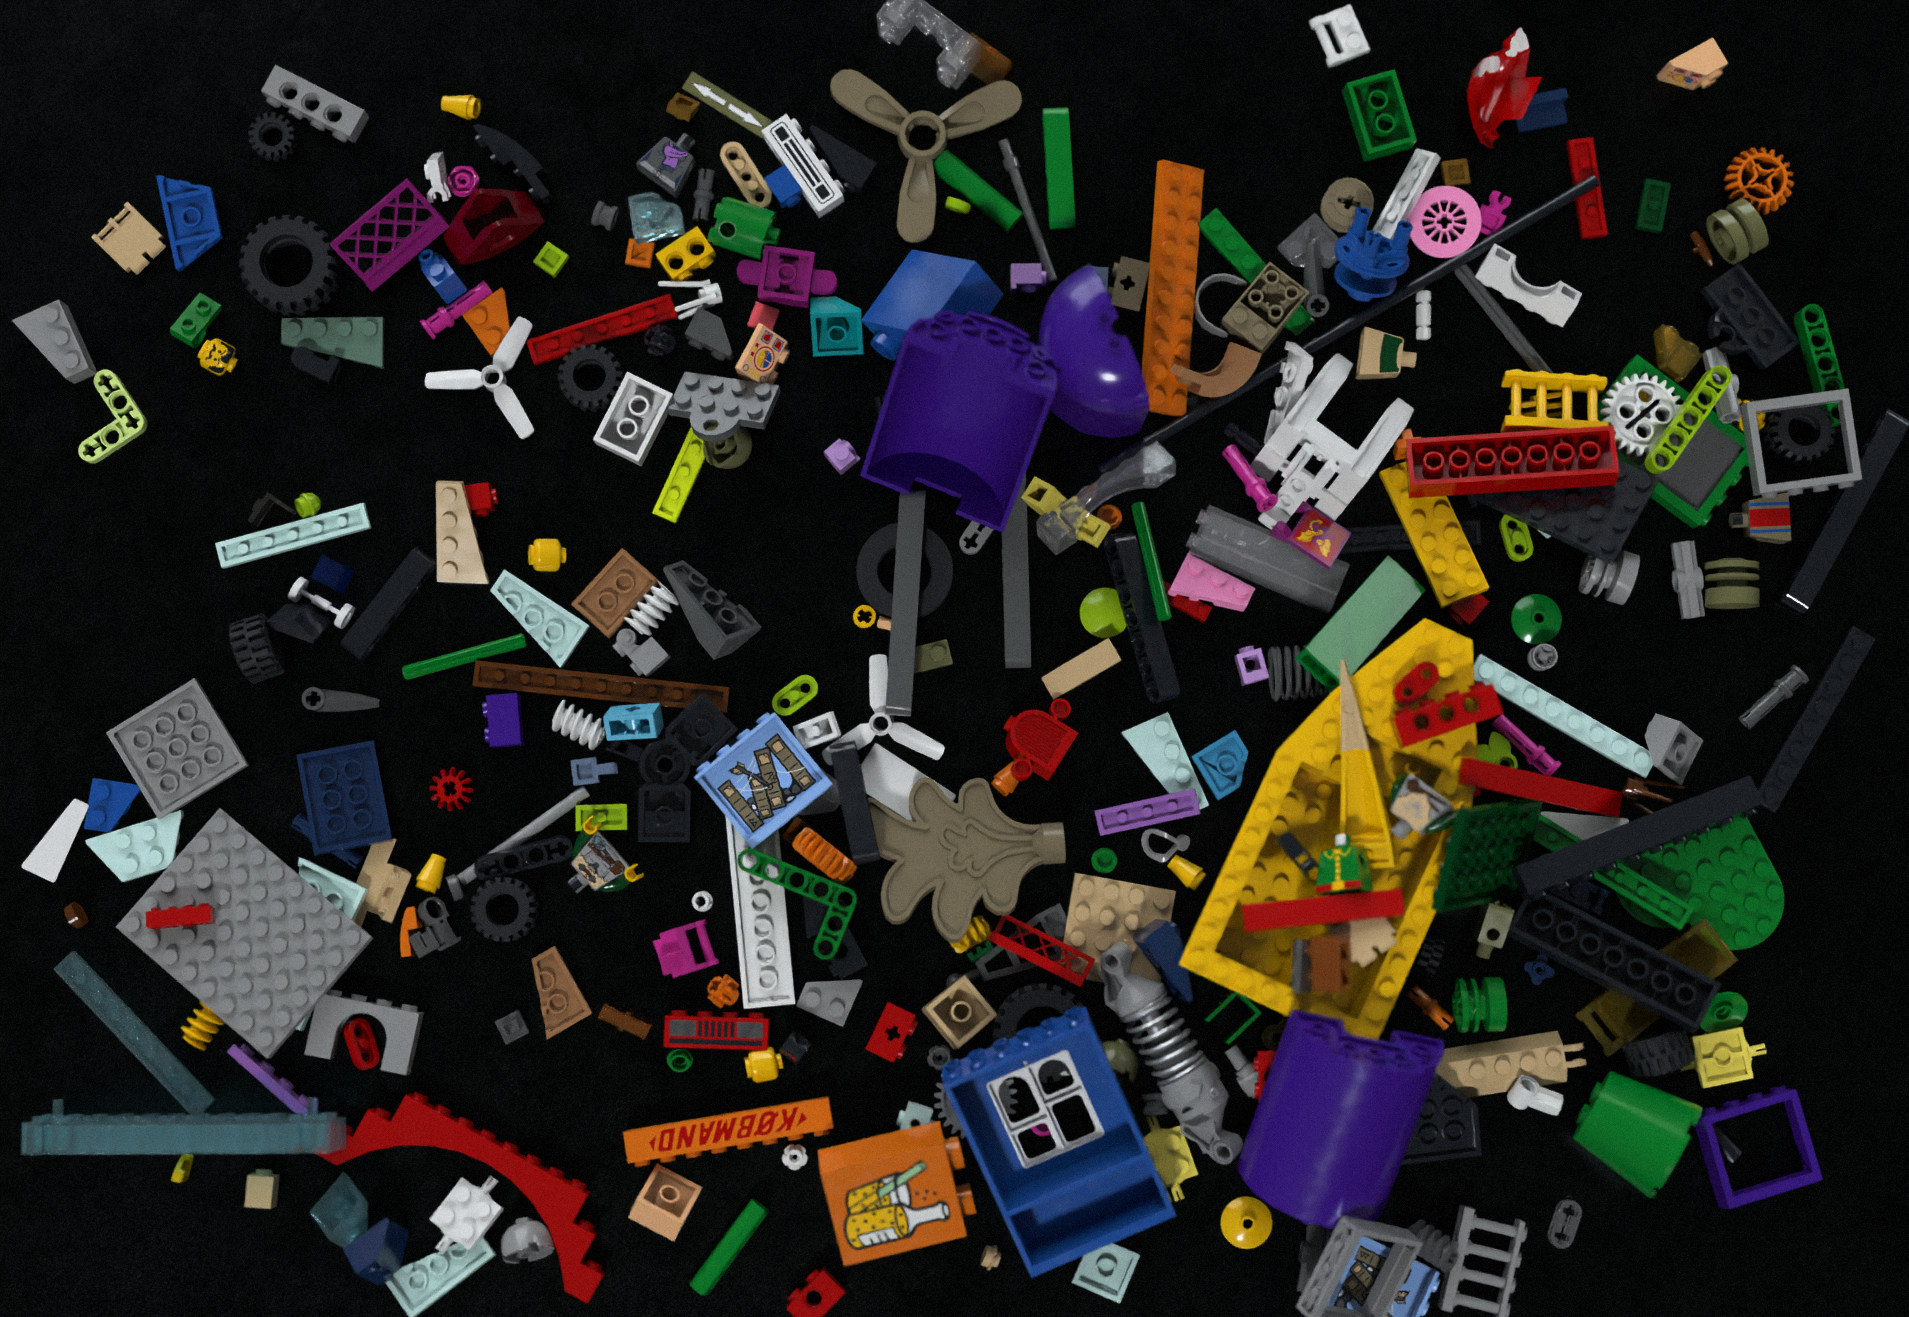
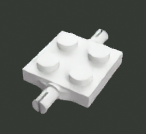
M490 1175L481 1188L472 1185L463 1177L458 1181L429 1219L440 1227L443 1234H445L435 1247L437 1250L444 1254L453 1241L462 1244L470 1251L475 1248L504 1209L494 1202L489 1194L499 1182Z

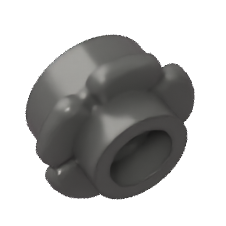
M937 1045L933 1046L929 1050V1056L927 1057L929 1065L939 1071L945 1067L947 1062L953 1060L950 1049L944 1045L940 1047ZM938 1055L943 1057L942 1060H938Z

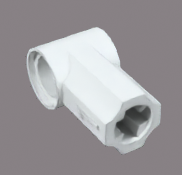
M1521 1075L1507 1094L1509 1103L1517 1109L1523 1110L1529 1106L1556 1116L1561 1111L1564 1101L1562 1094L1540 1087L1538 1082L1528 1075Z

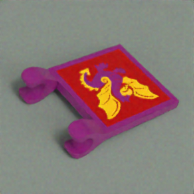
M1303 501L1295 511L1296 513L1303 514L1294 530L1291 531L1283 521H1278L1271 530V536L1288 542L1329 570L1352 533L1310 506L1307 501Z

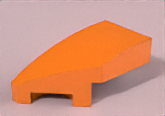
M415 906L406 908L402 920L400 934L401 957L417 955L408 939L414 934V929L422 928L421 921L417 920Z

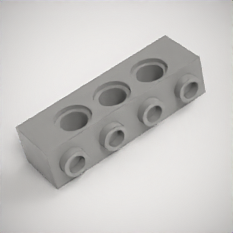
M277 65L274 66L261 90L267 98L266 102L276 108L283 106L289 109L288 113L300 120L303 117L311 120L310 124L321 131H324L325 128L332 131V135L343 142H346L348 139L355 143L369 118L365 110ZM297 91L295 98L287 99L289 92ZM320 102L316 110H309L311 103ZM334 114H342L339 121L331 122V117Z

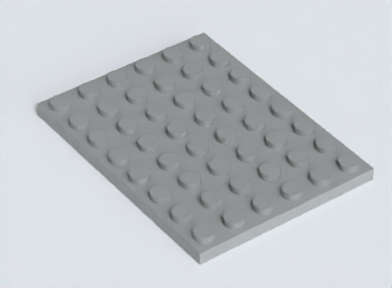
M220 808L116 926L117 929L268 1059L274 1055L373 939L358 924ZM208 903L209 906L215 908V924L154 930L146 928V911H151L152 908L167 910V907L176 906L177 909L183 908L184 905L199 907V904Z

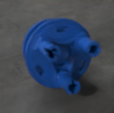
M1359 207L1355 209L1351 228H1348L1347 235L1338 239L1335 244L1334 253L1340 263L1335 268L1334 277L1337 283L1347 290L1350 297L1358 301L1369 302L1372 298H1380L1392 294L1397 285L1396 277L1407 271L1410 263L1407 245L1413 226L1410 222L1398 221L1394 238L1391 240L1382 236L1379 232L1374 234L1375 231L1373 230L1367 231V225L1372 212L1366 207Z

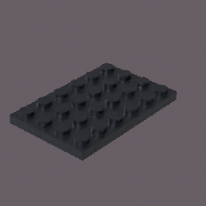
M1618 459L1619 474L1616 485L1474 494L1473 499L1613 565L1656 489L1660 478Z

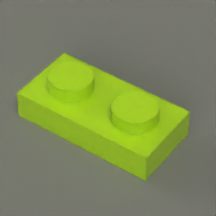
M628 804L576 805V831L583 829V823L590 816H593L591 819L593 826L596 827L600 822L602 823V827L598 831L628 830Z

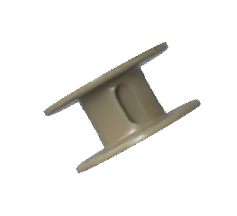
M1343 178L1337 180L1329 186L1321 201L1323 220L1330 228L1338 232L1347 233L1348 228L1352 226L1356 208L1366 207L1371 212L1373 211L1374 198L1372 192L1364 182L1358 179ZM1345 201L1350 202L1349 209L1344 208Z

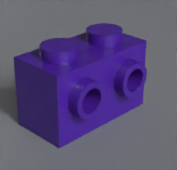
M518 693L486 695V702H483V715L488 717V727H485L484 730L486 743L490 742V747L492 748L524 745L521 695Z

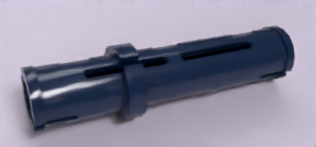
M299 813L290 827L309 838V842L312 843L308 819ZM355 849L332 853L354 869L358 867L364 858V854Z

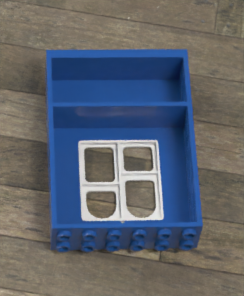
M1086 1006L1071 1008L1064 1016L1057 1019L1055 1017L1048 1018L1041 1023V1026L1034 1029L1025 1028L1019 1031L1017 1036L1013 1038L997 1040L993 1043L992 1047L985 1050L982 1048L976 1049L969 1054V1057L962 1060L953 1059L947 1062L945 1067L941 1068L945 1091L1031 1278L1176 1216L1169 1192ZM1060 1060L1069 1068L1074 1082L1068 1087L1051 1094H1046L1038 1079L1039 1068L1046 1061ZM1014 1076L1026 1080L1040 1108L1038 1113L1018 1122H1011L998 1094L1001 1083L1005 1079ZM1074 1095H1080L1095 1125V1131L1069 1142L1065 1139L1052 1111V1106ZM1040 1123H1045L1053 1136L1056 1147L1034 1158H1027L1017 1137L1018 1134Z

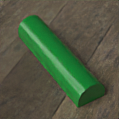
M949 150L943 151L933 163L936 175L1007 234L1024 215L1023 212Z
M754 1199L749 1201L689 1283L695 1291L702 1296L708 1295L769 1213L766 1207Z

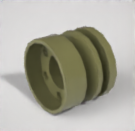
M1723 558L1705 563V571L1716 572V574L1705 576V581L1716 583V587L1705 590V607L1713 609L1759 607V588L1748 586V582L1759 580L1758 574L1748 573L1759 570V562L1743 558Z

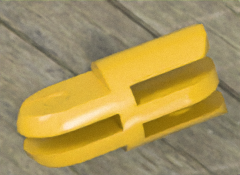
M1562 391L1547 393V399L1562 397ZM1536 395L1531 396L1530 401L1521 402V409L1530 407V411H1523L1521 415L1536 417ZM1562 401L1547 403V410L1562 407ZM1562 411L1547 413V417H1562Z

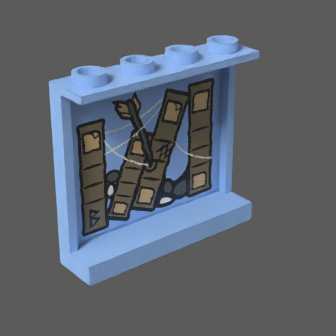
M767 712L756 721L758 726L752 731L747 728L736 737L737 743L732 747L727 744L716 753L718 758L711 764L709 761L703 763L696 769L698 774L694 776L753 850L833 786L832 782L775 712L771 715Z
M1362 1236L1328 1305L1361 1311L1391 1248L1366 1236ZM1414 1260L1386 1317L1424 1316L1429 1308L1430 1302L1427 1300L1431 1291L1435 1292L1439 1286V1272Z

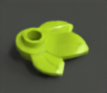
M1492 732L1488 745H1477V760L1500 765L1501 761L1504 760L1508 763V767L1518 768L1517 759L1511 754L1510 742L1503 735Z

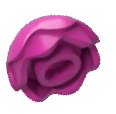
M457 166L447 178V184L455 195L467 197L477 190L479 177L472 167Z

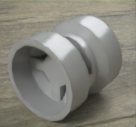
M1546 643L1535 646L1528 652V664L1537 671L1549 669L1557 662V651L1553 646Z

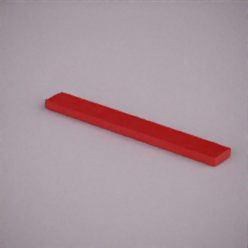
M1462 758L1458 784L1610 817L1619 818L1623 792L1475 759Z

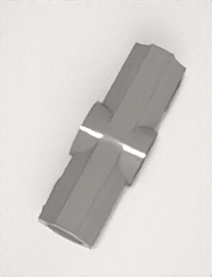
M1717 347L1706 350L1702 354L1706 371L1718 365H1723L1730 370L1726 353L1718 350ZM1713 373V381L1716 384H1720V376ZM1732 374L1729 386L1715 404L1718 419L1722 423H1731L1742 417L1737 398L1739 379L1736 374Z
M1694 541L1670 544L1674 565L1672 584L1674 591L1678 593L1681 619L1705 616L1701 590L1704 586L1702 570L1697 564Z

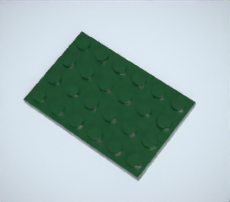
M1521 799L1459 808L1452 819L1453 828L1451 836L1446 842V855L1444 862L1439 868L1440 877L1438 885L1432 894L1433 903L1431 909L1445 912L1517 897L1519 888L1511 872L1516 866L1527 862L1543 802Z

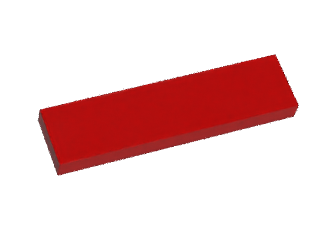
M1593 137L1568 140L1566 144L1573 186L1592 175L1599 181L1598 187L1575 200L1581 240L1605 237L1608 233Z

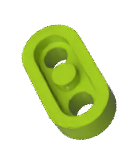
M1506 514L1503 515L1499 521V528L1508 557L1516 562L1528 559L1533 553V544L1527 524ZM1508 521L1515 523V529L1508 527ZM1516 545L1522 547L1523 551L1521 554L1516 553Z
M809 675L797 677L775 694L772 700L774 711L781 716H790L817 695L818 684L816 680ZM803 684L810 685V691L808 693H803L801 691V686ZM783 699L790 701L788 708L781 707L780 704Z

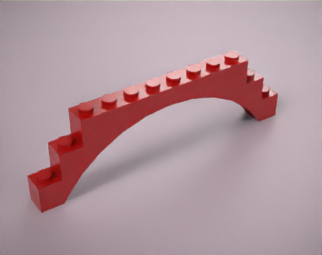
M415 1092L414 1095L411 1093L405 1095L393 1119L390 1118L391 1113L380 1107H377L376 1110L374 1108L367 1110L355 1134L352 1133L353 1128L342 1122H339L338 1125L334 1123L328 1127L315 1154L335 1165L370 1151L399 1145H430L459 1151L487 1163L509 1178L532 1201L548 1226L559 1254L565 1291L587 1304L591 1300L606 1272L601 1270L602 1266L591 1259H588L587 1262L583 1260L598 1233L593 1230L595 1226L584 1219H581L580 1222L576 1220L590 1194V1191L586 1190L587 1185L577 1179H573L571 1182L563 1177L564 1172L552 1166L548 1169L540 1165L542 1161L531 1154H528L527 1157L520 1154L517 1146L507 1141L504 1144L495 1140L497 1136L485 1129L480 1132L473 1128L474 1123L464 1117L457 1119L451 1116V1110L440 1104L436 1107L428 1103L429 1098L418 1092Z

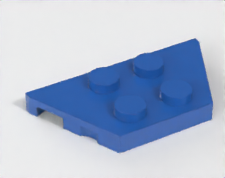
M158 175L156 178L176 270L181 271L223 238L214 193L211 187L199 184L194 185L186 181H177Z

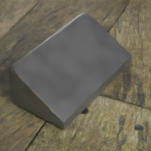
M1295 939L1293 941L1291 991L1293 993H1311L1312 982L1309 979V971L1312 968V960L1308 954V945L1311 940Z

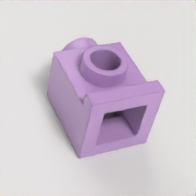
M1041 263L1011 264V294H1016V289H1021V292L1032 293L1036 292V289H1041V286H1046V271H1041Z
M838 439L824 451L825 457L840 475L860 460L855 449L845 440L841 441Z
M1252 645L1238 649L1239 654L1235 655L1234 658L1242 686L1269 678L1261 648L1254 650ZM1246 661L1254 663L1252 670L1246 668Z

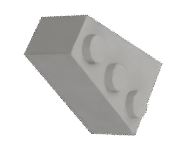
M56 300L12 320L52 365L70 382L76 384L97 374L69 307L62 301Z

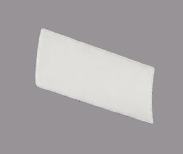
M876 743L861 764L866 792L905 819L913 821L909 812V794L913 785L919 779L928 776ZM935 782L951 801L955 799L956 795Z

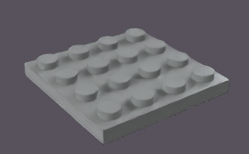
M195 678L106 732L158 819L173 813L249 766L200 683Z

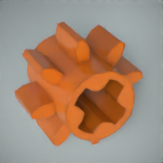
M727 974L723 978L715 977L708 985V992L710 994L707 998L719 1008H722L724 1004L730 1006L738 999L739 991L737 988L739 984Z

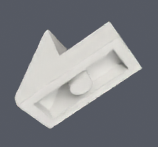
M833 711L793 726L796 739L805 750L827 741L836 740L841 736Z

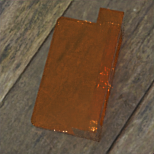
M973 32L967 37L966 46L956 58V63L986 85L1002 81L1012 68V61Z

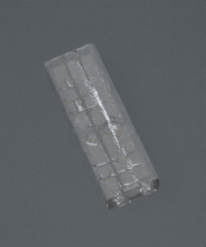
M1211 505L1207 507L1206 511L1201 509L1195 522L1199 524V528L1196 534L1191 532L1186 543V547L1190 548L1189 554L1325 613L1331 611L1350 564L1335 559L1328 570L1288 542L1271 536V531Z

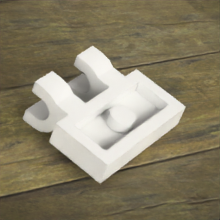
M443 152L433 153L427 160V164H424L426 179L431 180L432 186L427 193V201L433 203L434 199L437 198L436 192L441 193L443 201H448L452 193L447 184Z

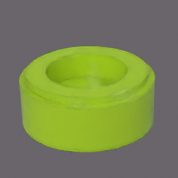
M948 197L945 203L946 208L967 215L971 208L970 204L953 197Z

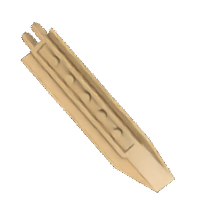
M1558 1031L1446 1048L1436 1073L1470 1098L1510 1091L1521 1075H1528L1534 1078L1539 1086L1567 1082V1068L1584 1066L1587 1063L1586 1059L1582 1058L1566 1061L1564 1052L1580 1051L1584 1048L1583 1043L1563 1045Z

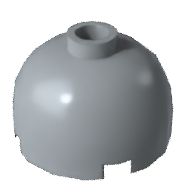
M530 1217L515 1220L516 1224L510 1226L505 1231L501 1240L503 1261L507 1263H520V1258H528L529 1262L552 1254V1250H554L553 1239L547 1226L538 1221H531Z

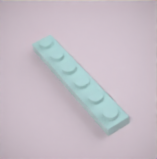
M360 503L218 542L215 545L221 568L225 569L371 529L366 505Z

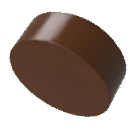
M72 902L64 908L65 917L73 927L79 929L88 923L87 914L78 903Z

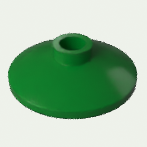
M1531 594L1523 597L1515 604L1511 613V625L1515 634L1529 644L1537 645L1549 642L1558 634L1562 623L1561 612L1557 604L1551 598L1541 594ZM1535 614L1542 616L1541 623H1537L1534 620Z
M1736 992L1716 994L1700 1025L1701 1028L1708 1033L1736 1028L1747 1015L1748 1004L1746 1000Z

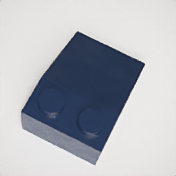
M1155 919L1136 933L1132 939L1176 999L1190 1002L1193 1000L1188 969L1178 965L1184 952L1183 941L1178 936L1181 932L1172 921L1169 923L1167 920Z

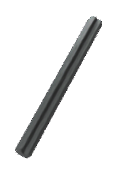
M1465 264L1456 269L1455 274L1531 370L1533 372L1546 371L1553 373L1481 281L1475 278V274L1469 266Z

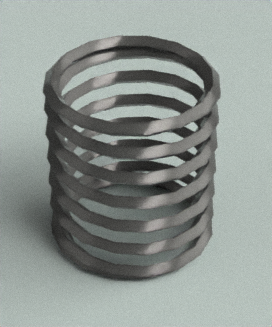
M1297 645L1293 648L1296 679L1295 694L1292 687L1290 648L1288 646L1284 648V669L1287 682L1286 695L1282 685L1281 650L1276 646V648L1271 647L1268 651L1269 687L1271 697L1275 702L1280 699V696L1284 701H1287L1290 696L1293 700H1297L1299 695L1302 699L1306 700L1309 695L1316 699L1318 694L1322 698H1326L1328 693H1331L1326 687L1323 693L1321 683L1316 678L1315 691L1313 693L1311 673L1304 668L1306 681L1304 694L1301 684L1302 665L1295 659L1300 653V648ZM1273 663H1274V673H1275V686H1274V678H1273Z

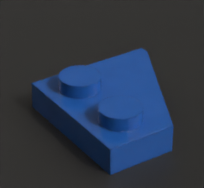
M93 778L84 829L113 832L119 824L120 818L128 812L131 803L142 792L139 786Z

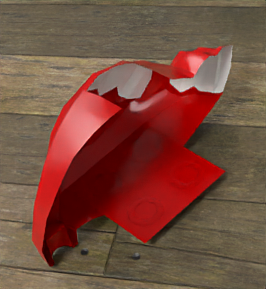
M1521 27L1503 41L1502 50L1481 59L1472 70L1467 88V101L1473 128L1480 142L1491 149L1494 148L1492 145L1493 141L1500 136L1495 129L1504 120L1522 119L1542 77L1525 78L1530 46L1527 36Z

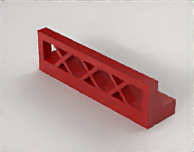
M1010 915L1001 917L995 931H992L988 939L1079 987L1083 986L1096 960ZM1006 920L1016 924L1019 935L1008 938L1000 934ZM1020 927L1028 930L1029 932L1022 934ZM1034 933L1039 936L1042 947L1031 950L1026 947L1023 937ZM1020 938L1022 945L1014 941V939ZM1043 939L1051 942V944L1045 945ZM1055 945L1061 947L1065 958L1058 961L1049 959L1046 948ZM1043 949L1045 956L1037 953L1036 951ZM1066 950L1075 955L1068 957ZM1081 957L1089 961L1082 975L1072 971L1070 959ZM1066 961L1068 968L1059 963Z

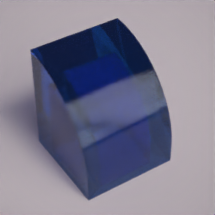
M322 555L311 578L344 593L354 570Z

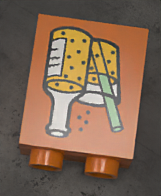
M940 1121L818 1150L820 1174L844 1266L967 1236L963 1216L976 1214L970 1184L965 1183L955 1186L952 1170L965 1167L959 1138L957 1136L944 1140Z

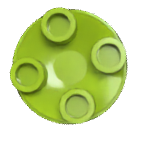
M1098 588L1090 592L1082 601L1080 619L1084 628L1090 634L1101 639L1111 638L1120 634L1126 628V622L1116 590Z

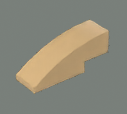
M1108 638L1041 677L1051 697L1055 700L1119 663L1121 658Z

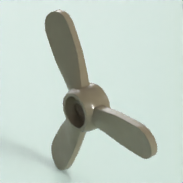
M851 69L841 70L835 74L830 86L832 97L841 106L863 120L898 136L900 150L909 161L900 191L897 228L900 236L906 242L912 244H920L927 241L934 231L936 186L933 161L945 150L947 140L982 131L1007 120L1018 112L1022 103L1018 87L1006 80L994 82L965 96L939 116L922 110L909 114L884 89L861 73ZM927 125L936 130V141L931 149L918 150L909 145V135L915 126Z

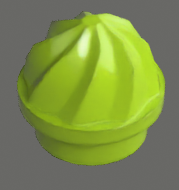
M302 493L299 498L294 500L295 507L302 518L315 516L321 508V500L313 493Z

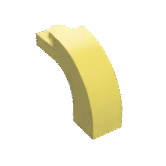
M1037 477L1033 478L1021 497L1033 510L1052 524L1078 540H1083L1098 548L1111 528L1107 522L1079 508L1066 499L1054 486Z

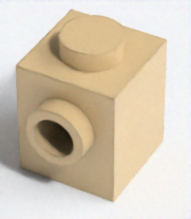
M256 1169V1173L248 1175L245 1207L265 1209L276 1207L280 1175L272 1174L270 1169Z

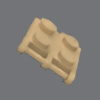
M126 202L124 204L125 208L114 219L110 218L108 220L109 223L97 235L94 233L91 237L126 272L132 270L138 275L150 263L145 256L149 254L154 259L166 246L161 242L164 237L131 204ZM128 211L131 212V213H130L128 216H126L119 224H117V222H118ZM112 227H114V229H113L103 240H101V238H102Z
M1386 918L1335 923L1333 925L1325 924L1332 935L1350 937L1351 961L1355 963L1358 960L1362 967H1365L1378 957L1373 951L1375 947H1378L1381 953H1384L1397 943L1392 936L1396 931Z

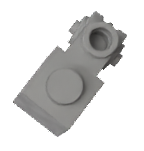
M631 629L619 631L616 638L617 641L613 645L614 649L622 657L626 654L633 661L630 664L631 668L639 676L644 674L646 677H649L671 658L652 636L642 645H635L638 639L636 633Z

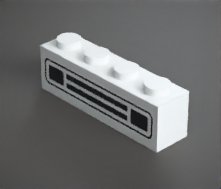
M785 114L761 130L764 140L780 163L786 165L801 187L804 197L819 218L844 202L842 193L845 190L837 179L832 180L828 174L831 172L830 168L823 159L818 160L814 154L817 151L810 139L804 140L800 134L802 128L795 118L790 120L788 115Z

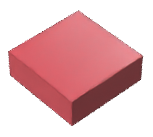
M756 301L747 325L756 329L758 323H761L773 331L780 310Z

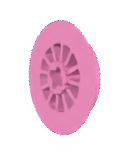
M1438 186L1422 193L1408 218V222L1413 226L1410 237L1414 244L1424 253L1438 258L1454 257L1468 250L1476 241L1482 222L1480 209L1475 200L1467 192L1452 186ZM1441 203H1448L1445 212L1442 210ZM1437 204L1440 213H1436L1431 207ZM1451 204L1458 206L1452 213H1449ZM1459 210L1463 211L1464 215L1454 217ZM1427 211H1429L1435 218L1426 217L1424 215ZM1442 217H1447V221L1452 222V224L1447 225L1446 229H1443L1441 224H1437V222L1442 220ZM1464 219L1466 220V225L1455 223ZM1427 221L1434 224L1423 226L1422 222ZM1435 228V230L1429 236H1427L1424 232L1426 230ZM1454 228L1464 229L1465 231L1460 235ZM1438 232L1440 233L1438 242L1431 240ZM1449 232L1454 234L1458 239L1452 242ZM1443 234H1446L1448 243H1441Z

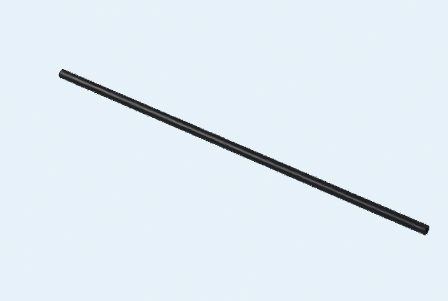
M1594 175L1588 177L1472 245L1465 252L1441 263L1395 290L1392 294L1383 297L1300 347L1309 355L1313 354L1487 252L1494 243L1499 245L1598 187V179ZM1288 354L1252 374L1248 381L1236 391L1207 400L1183 416L1178 417L1098 464L1097 467L1102 476L1108 474L1280 372L1281 363L1287 362Z

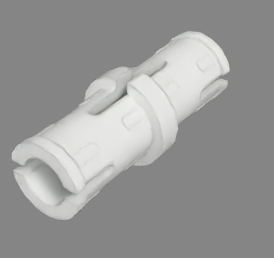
M700 891L693 896L692 904L696 910L704 912L712 907L713 898L708 892ZM701 897H704L706 900L704 906L700 904Z

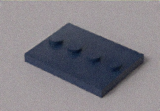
M374 740L296 755L315 856L392 841Z

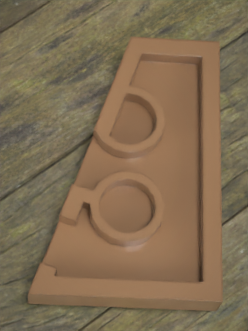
M556 946L532 959L547 1039L593 1014Z

